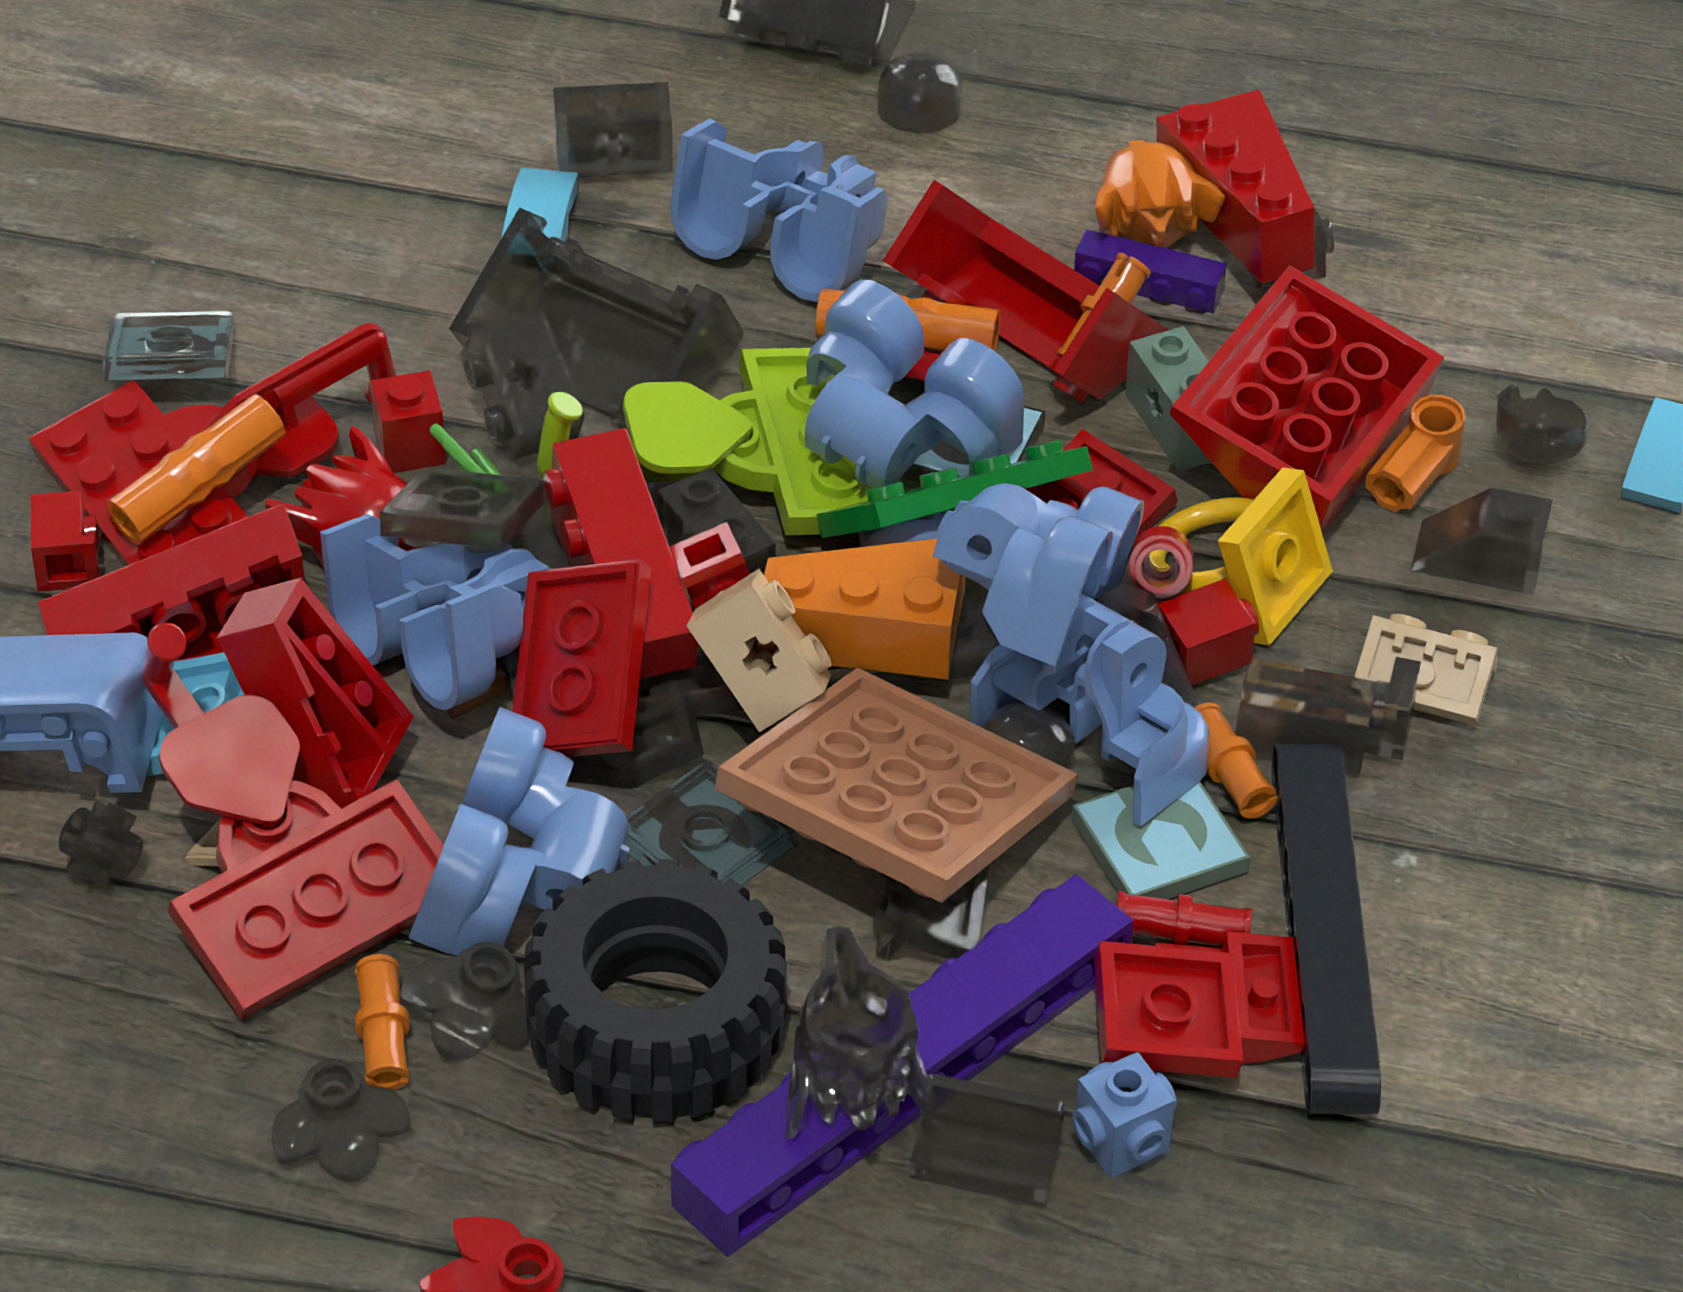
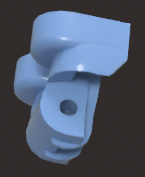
M710 118L681 134L671 196V220L677 235L687 248L705 258L717 260L729 257L748 245L759 235L765 221L766 211H772L780 215L774 219L770 242V260L776 276L787 290L801 299L817 302L822 288L843 290L859 277L866 260L867 250L878 242L883 232L889 199L884 189L879 187L874 189L876 171L859 165L856 156L844 155L830 164L828 174L822 172L824 151L821 142L818 141L805 143L796 140L785 148L768 149L754 155L725 143L727 129Z
M863 279L852 283L830 307L825 321L826 332L811 347L806 364L807 384L819 385L830 374L835 376L827 383L815 400L805 427V447L820 455L822 460L834 464L843 456L856 463L854 474L857 481L877 488L896 483L921 454L932 449L941 440L967 454L969 474L974 473L972 462L1009 453L1010 457L1023 442L1024 392L1022 383L1014 369L1002 356L987 345L966 338H959L951 342L929 367L924 383L925 393L905 405L887 393L892 384L901 380L924 355V334L921 323L914 311L899 295L888 287L873 280Z
M1001 483L989 486L970 501H959L954 511H947L938 526L937 544L933 557L941 559L955 573L974 580L989 590L982 613L1000 645L1049 665L1056 666L1059 662L1081 593L1112 610L1141 524L1144 501L1108 487H1098L1087 494L1078 510L1068 504L1050 500L1046 504L1018 485Z
M370 514L320 532L328 606L332 617L372 665L403 654L405 666L419 693L433 707L441 710H447L489 691L496 677V659L515 650L519 646L523 635V614L528 572L549 570V566L538 561L528 550L512 549V546L498 534L483 535L465 542L428 545L407 552L399 547L397 526Z
M1082 593L1056 666L999 645L990 651L971 680V723L980 727L987 724L1019 700L1040 711L1056 698H1060L1070 704V739L1078 743L1102 724L1101 757L1108 762L1117 757L1136 768L1134 776L1133 823L1140 827L1196 786L1206 775L1209 729L1203 715L1190 704L1183 702L1182 697L1173 688L1161 683L1167 655L1165 643L1157 635Z
M499 707L462 804H460L429 882L409 939L465 960L500 953L519 906L533 905L543 910L547 908L553 910L552 900L570 885L579 889L582 887V879L586 875L604 868L607 874L619 870L620 863L628 862L630 848L624 844L628 836L629 822L624 812L613 801L598 793L566 786L574 762L562 753L543 747L546 740V730L538 721ZM506 824L533 838L531 847L505 845L509 833Z

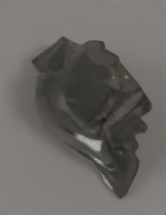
M838 926L827 929L820 951L821 973L809 989L796 1023L793 1065L786 1109L785 1138L793 1139L797 1135L809 1095L823 1121L830 1124L834 1122L835 1111L839 1103L850 1116L857 1130L868 1129L869 1125L875 1124L880 1103L883 1104L890 1118L899 1113V1101L905 1100L906 1089L928 1124L936 1122L933 1090L918 1050V1026L915 1013L911 1008L910 996L896 980L868 961L851 927ZM867 992H869V993L875 995L876 997L880 998L881 1001L883 1002L884 1006H885V1010H884V1009L882 1008V1006H881L870 994H868Z

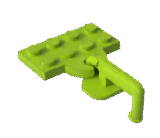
M811 348L741 349L738 369L745 392L733 393L721 400L687 382L640 383L631 387L625 394L623 411L631 443L645 482L696 481L719 474L727 481L749 490L773 492L785 535L821 534L816 514L868 501L865 491L873 489V487L857 481L854 474L856 463L843 456L834 464L827 463L822 460L820 455L805 447V427L810 410L823 388L835 377L833 374H830L819 385L807 384L806 364ZM564 392L552 393L548 398L549 408L543 422L537 459V472L542 479L543 472L552 469L553 443L569 440L573 421L578 420L582 415L583 409L580 402Z

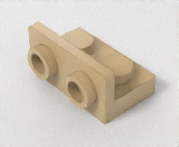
M1391 614L1389 619L1373 615L1353 679L1352 693L1477 726L1490 679L1494 677L1496 672L1497 647L1489 646L1487 639L1469 631L1453 630L1451 635L1428 630L1424 622L1408 615Z

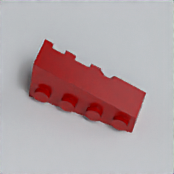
M1260 89L1206 104L1185 105L1176 112L1156 117L1157 143L1172 146L1180 151L1189 161L1196 174L1215 184L1225 195L1224 203L1213 222L1200 218L1199 220L1261 283L1278 279L1289 265L1300 272L1315 269L1314 205Z
M281 503L39 601L38 606L43 635L138 633L148 637L151 629L157 624L173 623L184 632L187 640L183 655L175 660V662L224 653L217 637L243 594L297 578H301L305 582L302 553L285 504Z

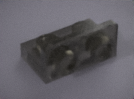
M989 865L942 903L933 898L918 895L907 885L881 873V876L887 878L885 894L879 901L873 917V927L879 929L875 954L889 960L904 942H908L948 960L951 958L958 959L979 944Z

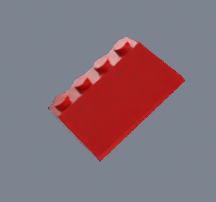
M1289 265L1176 400L1169 414L1243 498L1255 499L1283 467L1304 470L1323 534L1364 482L1369 470L1409 424L1410 410L1413 404L1420 398L1428 396L1445 356Z

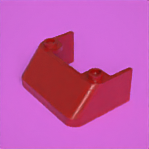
M933 180L882 260L926 288L921 298L927 297L941 303L1000 310L999 336L1058 373L1059 375L1053 385L1081 403L1085 402L1089 394L1101 400L1126 381L1129 342L1168 331L1166 327L1106 287L1065 353L1059 359L1056 353L1063 347L1083 314L1080 307L1087 295H1095L1099 285L995 221L936 180Z

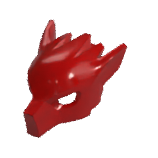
M352 426L349 432L354 457L334 455L332 460L336 468L312 464L306 469L309 479L302 483V487L297 486L295 491V498L303 505L296 506L270 498L265 502L266 509L281 503L285 504L296 539L313 547V552L320 560L323 568L320 532L366 514L397 526L399 547L407 552L428 545H436L435 542L424 535L425 518L417 492L391 471L383 455L356 426Z

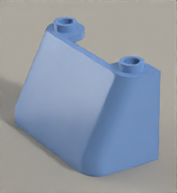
M138 633L0 637V751L62 750L70 772L83 771L86 763L97 767L107 774V786L110 793L142 792L162 711L144 687L142 681L147 637Z

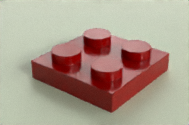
M1099 941L1094 964L1101 1063H1114L1138 1052L1153 1071L1238 1077L1243 1064V1052L1233 953Z

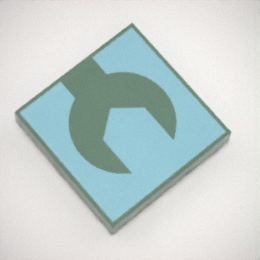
M1200 781L1141 827L1133 823L1134 785L1073 805L1072 822L1117 892L1171 899L1177 897L1178 894H1185L1249 871V854Z

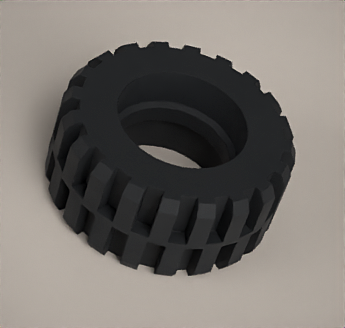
M659 859V865L641 866L640 860L622 862L619 865L618 871L607 874L604 868L586 875L582 879V887L579 889L570 885L552 900L553 910L547 908L538 917L532 927V938L526 943L523 959L527 1032L530 1034L531 1049L537 1062L547 1068L548 1077L561 1090L568 1093L574 1088L576 1101L596 1111L599 1110L601 1105L611 1108L612 1116L615 1118L634 1121L635 1115L652 1116L653 1123L672 1122L674 1114L689 1112L691 1118L713 1111V1103L720 1099L727 1105L747 1092V1080L754 1084L771 1067V1057L780 1050L784 1038L787 994L785 944L781 931L773 925V916L765 905L756 898L750 901V891L730 877L725 882L718 880V872L714 869L696 864L693 870L679 867L678 860ZM645 971L680 973L692 977L710 988L705 994L689 1003L665 1009L631 1007L617 1002L601 992L607 986L625 976Z

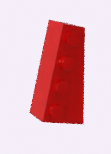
M623 428L553 443L552 469L543 472L544 487L550 504V519L571 567L641 559L651 567L640 679L696 667L698 642L686 626L693 611L627 429Z

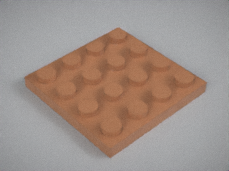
M856 668L825 690L824 693L808 702L720 765L714 789L739 801L746 809L761 812L795 829L802 837L817 840L851 857L858 865L875 869L907 885L914 893L933 898L942 903L1069 800L1074 794L1078 774L862 669Z

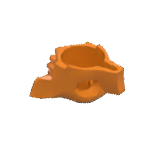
M1135 140L1128 141V147L1115 152L1108 158L1103 183L1096 196L1095 211L1099 227L1104 234L1154 245L1155 247L1167 248L1186 234L1196 233L1199 218L1213 222L1224 203L1225 195L1215 184L1196 174L1185 156L1172 146Z

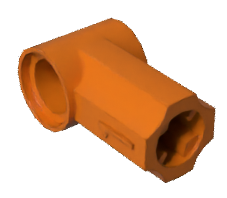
M1428 395L1420 398L1413 404L1410 410L1409 424L1366 475L1365 488L1373 494L1379 506L1394 513L1401 509L1411 510L1438 476L1450 473L1457 467L1460 461L1465 425V411L1460 403L1444 395Z

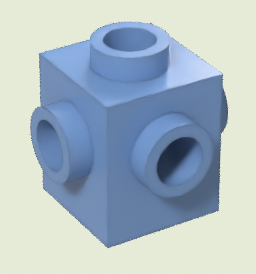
M1136 1052L1114 1063H1101L1091 1069L1085 1076L1078 1078L1076 1110L1072 1112L1074 1131L1081 1143L1091 1152L1111 1179L1170 1152L1173 1115L1177 1109V1099L1167 1078L1161 1073L1154 1074L1141 1055Z

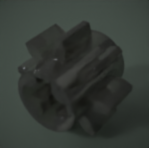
M98 801L94 802L92 810L82 807L74 811L65 822L59 837V850L72 857L65 868V872L90 885L95 882L103 887L108 885L110 877L115 880L126 878L137 865L143 849L141 836L130 831L137 818L136 815L111 802L106 806Z

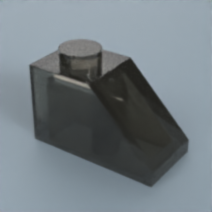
M1489 488L1422 520L1411 572L1534 595L1553 499Z

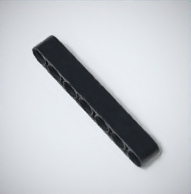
M1275 743L1272 753V785L1278 797L1274 805L1287 935L1288 937H1293L1305 1040L1303 1050L1300 1052L1306 1111L1307 1114H1378L1381 1102V1069L1342 746L1340 743Z

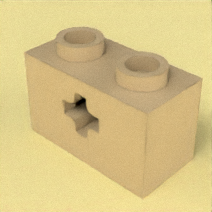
M760 569L696 608L686 625L759 732L824 693L831 677L828 668L832 665L830 657L819 639L812 633L805 636L791 615L795 613V607L786 590L776 580L769 583ZM756 638L761 644L773 641L777 645L774 655L767 649L757 653L752 648Z

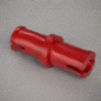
M1120 891L1117 893L1115 905L1133 919L1132 935L1172 940V944L1187 945L1188 942L1222 946L1227 931L1250 933L1252 908L1239 909L1193 903L1192 896L1178 894L1177 900L1130 895Z

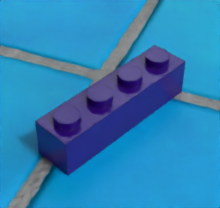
M1088 229L1085 230L1075 252L1074 270L1100 286L1114 264L1117 254L1119 252L1125 253L1128 259L1130 256L1134 257L1151 271L1149 278L1144 281L1136 295L1212 314L1215 313L1224 292L1227 263L1162 247H1155L1154 245Z

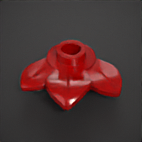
M463 1217L453 1221L454 1239L461 1258L453 1260L435 1270L419 1282L421 1292H559L564 1280V1271L560 1257L546 1242L537 1238H523L519 1230L511 1222L490 1217ZM528 1274L536 1276L533 1278H519Z

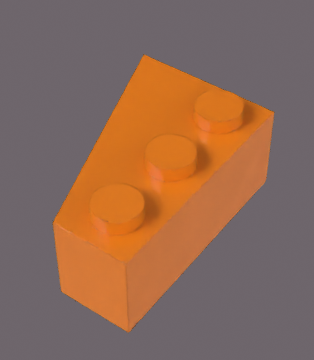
M937 538L768 558L764 573L765 578L769 583L776 580L783 586L795 607V613L791 615L805 636L812 633L819 639L830 657L831 666L949 679L965 591V576L955 573L941 559L933 557ZM758 641V653L767 649L774 655L777 645L773 641L767 644H761Z

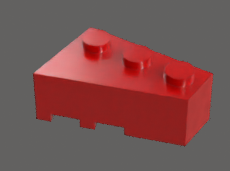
M301 578L244 593L217 639L244 695L259 696L273 703L298 737L300 749L292 780L301 781L322 790L341 809L372 793L413 720V714Z

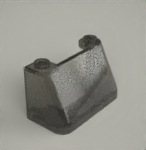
M520 207L449 327L457 341L464 347L461 355L473 365L490 372L496 365L554 392L570 394L581 404L612 417V423L619 429L626 428L628 434L623 402L626 392L631 387L646 382H687L702 389L733 356L744 336L743 329L722 294L695 284L691 293L687 288L680 285L677 286L674 292L585 254L578 241L567 237L565 242L556 237L548 238L543 233L547 225L545 218Z

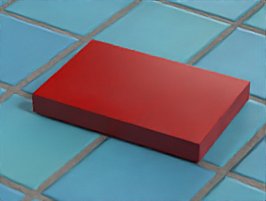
M641 559L528 572L523 614V635L520 641L512 712L538 721L543 725L546 730V740L543 747L562 753L566 757L632 751L651 567Z

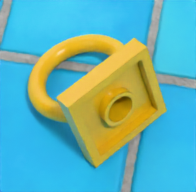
M1284 467L1255 499L1231 497L1201 502L1175 513L1158 525L1174 528L1186 536L1209 525L1234 522L1218 540L1225 566L1209 571L1192 572L1188 584L1175 595L1179 596L1226 578L1240 600L1247 599L1256 613L1259 632L1254 635V643L1269 646L1333 572L1304 470ZM1152 551L1149 556L1152 564L1158 568L1168 567L1169 565L1165 560L1168 551Z

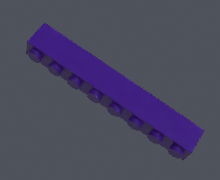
M1077 874L1056 889L1044 890L1033 900L1028 909L1007 924L999 923L992 927L979 944L958 959L951 958L943 962L930 979L909 994L903 993L894 997L885 1006L881 1014L858 1030L853 1029L845 1032L836 1040L828 1052L807 1067L799 1066L792 1070L783 1079L779 1087L755 1104L748 1103L740 1107L731 1116L727 1124L703 1141L697 1140L688 1144L678 1154L675 1161L671 1163L672 1207L727 1257L731 1256L1095 989L1094 957L1099 941L1131 944L1133 919Z

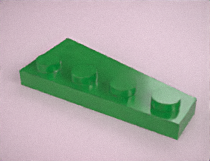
M1060 439L1024 448L1027 460L1011 463L1009 453L972 462L973 474L958 477L955 467L919 476L921 487L904 491L903 483L898 482L866 490L868 501L816 514L822 538L873 530L956 508L959 501H970L987 487L1001 483L1018 485L1026 489L1089 472L1093 468L1088 448L1085 446L1063 451Z

